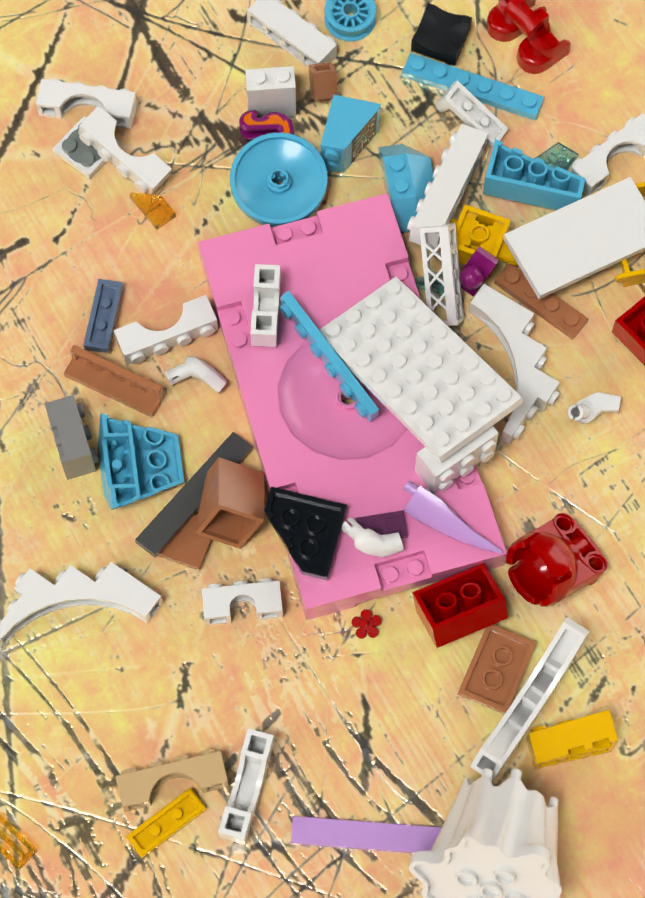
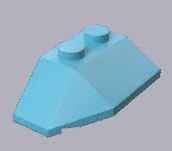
M403 144L378 147L386 193H388L401 234L409 233L410 231L407 230L411 216L416 217L418 202L420 199H425L424 192L428 182L434 181L431 159L429 156Z

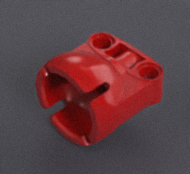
M558 513L551 521L514 541L506 555V564L514 565L508 569V575L516 591L527 602L534 605L540 604L542 607L553 606L583 587L593 585L606 571L608 566L605 557L581 526L566 513Z

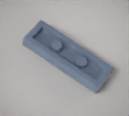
M98 279L83 345L84 350L109 353L123 291V282Z

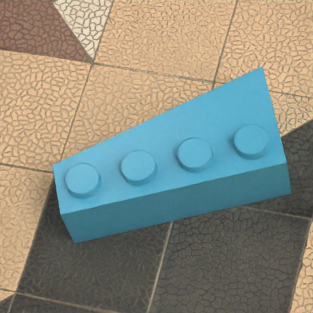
M495 139L485 176L483 194L558 210L581 199L585 178L558 166L553 168L545 164V160L538 157L535 159L522 154V150L515 147L510 149L504 146L503 142Z

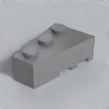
M74 395L44 403L67 480L96 472L94 463L99 461L95 447L89 448L87 440L92 439L88 425H82L81 418L85 417L82 403H76Z

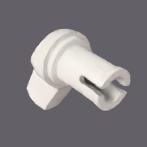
M195 356L186 357L185 363L165 371L171 386L192 376V378L195 377L218 393L227 383V380L215 368Z
M601 392L591 394L576 404L571 405L568 409V416L572 420L575 419V421L581 423H588L596 419L601 413H618L621 396Z
M354 518L347 519L352 524L351 526L346 521L342 524V531L354 540L355 548L363 553L377 557H386L404 551L399 532L380 535L372 529H364Z

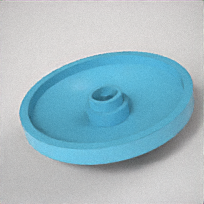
M289 133L265 134L247 143L235 157L230 171L231 192L240 210L250 219L260 224H270L271 227L306 219L319 208L327 190L326 165L318 150L305 139Z

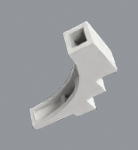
M483 284L470 303L469 313L482 321L502 344L513 369L515 391L523 398V404L512 411V415L502 432L501 440L510 445L514 438L518 440L525 429L523 424L527 418L531 420L538 408L544 411L548 404L554 405L560 395L557 391L560 382L540 371L547 361L545 357L547 347L528 337L535 326L532 323L534 313Z
M112 562L107 567L103 566L96 575V582L70 565L67 570L63 569L58 574L55 585L29 568L26 573L20 574L15 581L14 590L19 599H14L7 608L8 613L0 620V647L2 648L18 631L32 621L48 613L69 607L99 606L113 608L129 613L148 624L163 604L162 597Z
M568 617L564 620L523 688L479 750L470 766L480 774H482L485 768L491 769L493 771L492 782L540 714L548 698L561 682L590 631Z

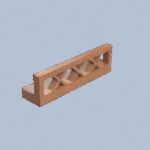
M76 345L72 346L70 350L72 360L64 372L65 377L153 418L164 399L161 385Z

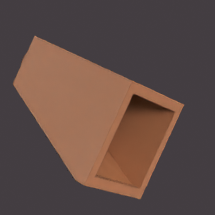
M219 457L206 474L195 534L241 549L265 520L264 473Z

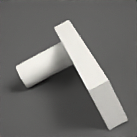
M458 80L453 82L444 96L436 102V108L440 112L451 110L467 126L489 133L487 144L491 148L494 146L495 139L500 141L508 130V127Z

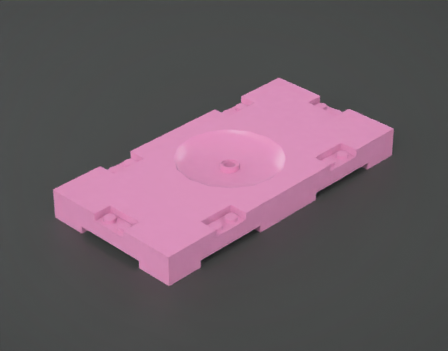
M388 193L317 211V216L271 228L270 224L198 242L201 265L212 302L215 306L237 381L238 391L269 492L272 486L346 504L347 509L343 523L346 521L351 526L352 524L347 519L354 518L364 529H372L380 535L399 532L404 551L386 557L372 556L356 549L354 540L344 533L341 528L328 580L302 575L286 549L305 619L310 620L356 607V604L441 581L482 563L485 564L488 570L504 566L507 552L476 465L473 466L474 470L465 477L460 475L453 480L454 483L451 487L443 492L439 490L435 495L444 500L473 530L503 550L501 554L455 540L419 522L410 514L404 512L405 507L412 498V495L403 489L408 481L418 487L424 486L430 490L415 472L416 454L425 446L355 375L354 377L379 408L378 417L369 422L366 417L362 418L357 413L354 407L356 405L355 402L344 404L342 401L344 399H351V397L346 398L339 388V385H341L336 377L331 378L324 368L326 364L320 357L316 358L309 348L310 343L306 338L302 339L297 334L294 322L291 318L286 319L280 308L277 347L251 346L250 331L254 303L255 264L280 265V298L283 294L290 291L318 329L330 323L394 277H397L421 300Z

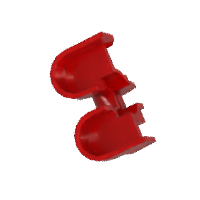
M499 0L498 4L488 14L487 32L490 37L500 42L512 41L521 34L526 36L519 44L517 51V63L522 70L530 74H540L569 54L571 43L566 39L559 41L550 32L549 14L545 6L533 12L531 8L535 5L536 0Z

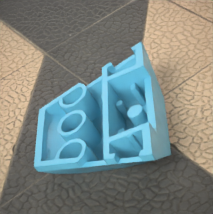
M100 414L98 438L99 463L103 496L111 510L184 483L177 434L149 426L144 428L131 424V421H119L109 418V415Z

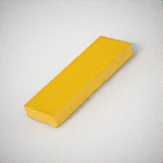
M190 787L125 837L141 859H143L207 809Z

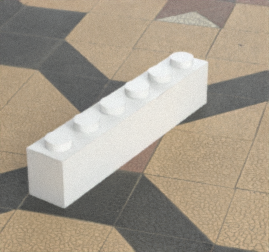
M461 124L458 132L452 133L449 142L450 148H445L441 157L442 164H437L434 170V181L428 182L424 192L426 197L419 200L416 208L417 215L416 217L411 216L407 230L410 231V242L421 245L419 229L421 227L442 226L445 223H450L485 151L489 133ZM439 232L427 233L428 243L436 248L440 243Z

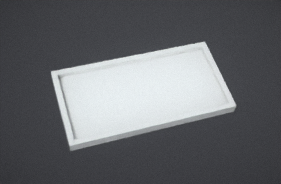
M631 177L509 231L503 235V240L537 298L541 299L645 251V200Z

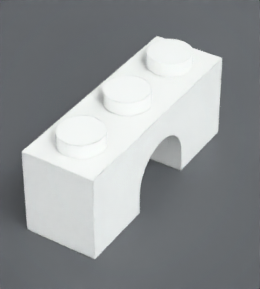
M255 264L254 303L250 331L251 346L277 347L281 282L280 265Z
M272 578L261 579L259 583L248 584L247 581H237L230 586L210 584L207 588H202L205 625L231 623V610L239 602L251 603L256 609L257 620L283 618L280 581H274Z

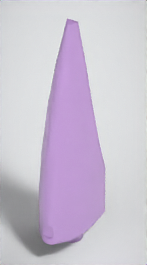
M410 481L406 483L403 489L411 494L412 498L404 509L405 513L410 514L413 518L430 528L460 542L499 554L503 552V550L473 530L440 497L424 486L418 487Z

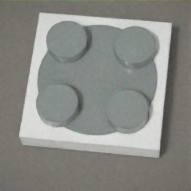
M83 116L53 148V152L90 180L106 161L98 155V151L92 145L87 146L80 139L78 134L79 125L87 118ZM116 140L118 146L121 147L120 142Z

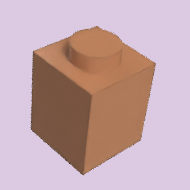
M333 63L309 65L310 92L314 100L326 102L333 98V94L338 95L337 70Z

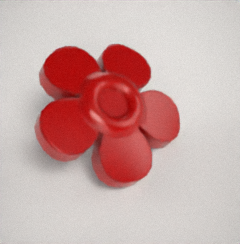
M368 609L362 610L361 618L354 617L352 619V626L358 628L355 632L356 636L364 639L368 633L370 638L377 637L379 631L375 627L381 625V618L378 615L372 617V613Z

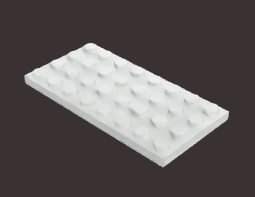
M394 277L319 329L347 368L441 463L523 404V398L397 277Z

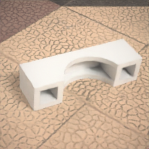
M41 79L36 107L39 116L62 119L68 111L75 107L92 106L97 108L100 106L117 121L116 127L132 129L137 100L135 92L127 89L115 90L101 85L94 87L80 82L67 83L61 82L58 79Z
M98 106L79 125L78 134L80 139L87 146L92 145L104 161H110L114 164L121 176L129 177L141 193H147L151 197L170 177L172 168L154 153L143 157L125 153L115 140L114 132L117 121L103 108Z
M644 113L637 118L632 117L629 119L623 129L619 132L617 130L612 132L606 142L602 145H595L585 158L580 157L571 165L572 173L585 178L583 193L586 196L599 191L607 184L609 171L606 163L610 158L621 153H632L640 157L645 155Z
M204 295L183 303V312L179 321L169 329L152 331L144 328L136 321L113 331L124 361L128 365L131 363H141L146 357L154 354H164L170 348L177 345L185 346L195 338L208 337L218 330V322L207 296Z
M247 729L233 789L225 806L218 830L219 838L246 844L273 749L274 735Z

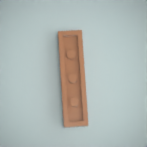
M508 264L494 281L495 285L572 340L588 321L586 316L553 293L538 299L523 272L514 265Z

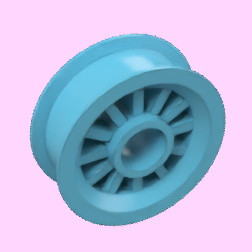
M374 0L326 1L325 25L327 30L337 39L348 42L358 41L367 37L374 29L376 23V4Z

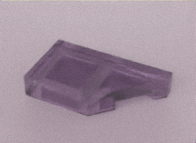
M404 510L356 518V522L364 529H372L380 535L399 532L401 539L408 538Z

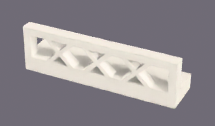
M445 223L442 226L421 227L419 229L427 307L434 312V309L440 304L447 313V320L442 321L447 326L458 325L464 321L456 225L455 223ZM439 232L440 243L436 248L428 243L427 233ZM434 255L442 261V268L438 273L430 267V260ZM436 280L444 286V293L440 298L432 291V285Z

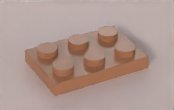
M494 624L486 627L457 695L505 715L518 689L536 642Z

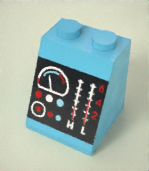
M333 94L321 141V156L327 171L345 172L379 132L381 104Z

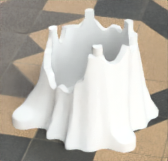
M489 768L483 769L481 778L475 782L465 778L431 850L417 851L411 857L409 871L421 881L423 885L422 897L560 898L562 889L557 866L558 799L550 797L549 805L546 806L541 793L525 788L521 782L522 772L519 769H512L510 778L500 786H493V771Z

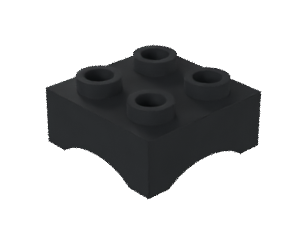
M428 3L419 27L412 38L411 51L455 66L470 31L472 17L452 14L440 9L436 5Z

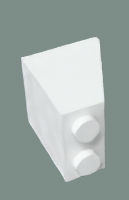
M294 66L245 70L248 111H258V118L271 112H279L287 117L296 116Z

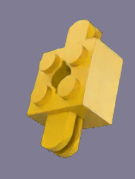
M464 204L459 219L452 218L450 223H455L459 263L466 265L478 246H480L499 261L518 266L503 240V235L509 232L511 220Z

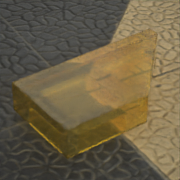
M133 192L129 194L130 199L156 230L176 217V213L160 195Z

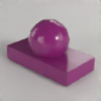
M478 246L460 272L461 288L474 296L499 260Z

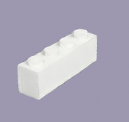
M256 0L247 9V21L250 25L308 68L311 64L332 62L337 57V44L335 40L318 31L313 23H307L295 10L288 9L282 4L281 0Z

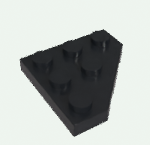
M271 486L264 510L269 522L302 575L328 580L347 505Z

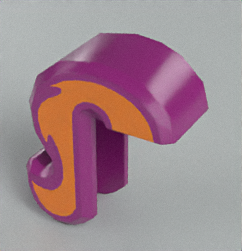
M251 110L244 112L239 119L240 133L245 139H255L269 133H289L294 135L292 121L285 114L279 112H271L258 118V111Z

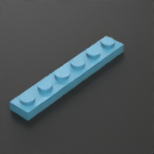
M413 53L409 54L402 71V77L447 91L452 83L458 80L481 103L536 121L544 96Z
M290 291L283 294L280 298L281 306L279 308L286 319L291 318L295 324L294 328L297 334L302 339L306 338L310 343L309 348L316 358L320 357L326 364L324 368L331 378L336 377L341 384L339 388L346 398L351 397L356 405L354 407L357 413L362 418L366 417L369 422L378 417L379 408Z

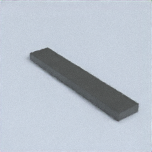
M232 432L135 539V543L156 558L199 510L206 474L215 461L220 457L240 464L252 451L253 446Z

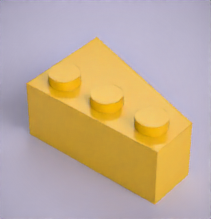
M610 710L587 715L575 720L561 721L557 725L548 728L547 726L535 727L531 729L532 732L526 738L534 770L608 753L613 750L618 742Z

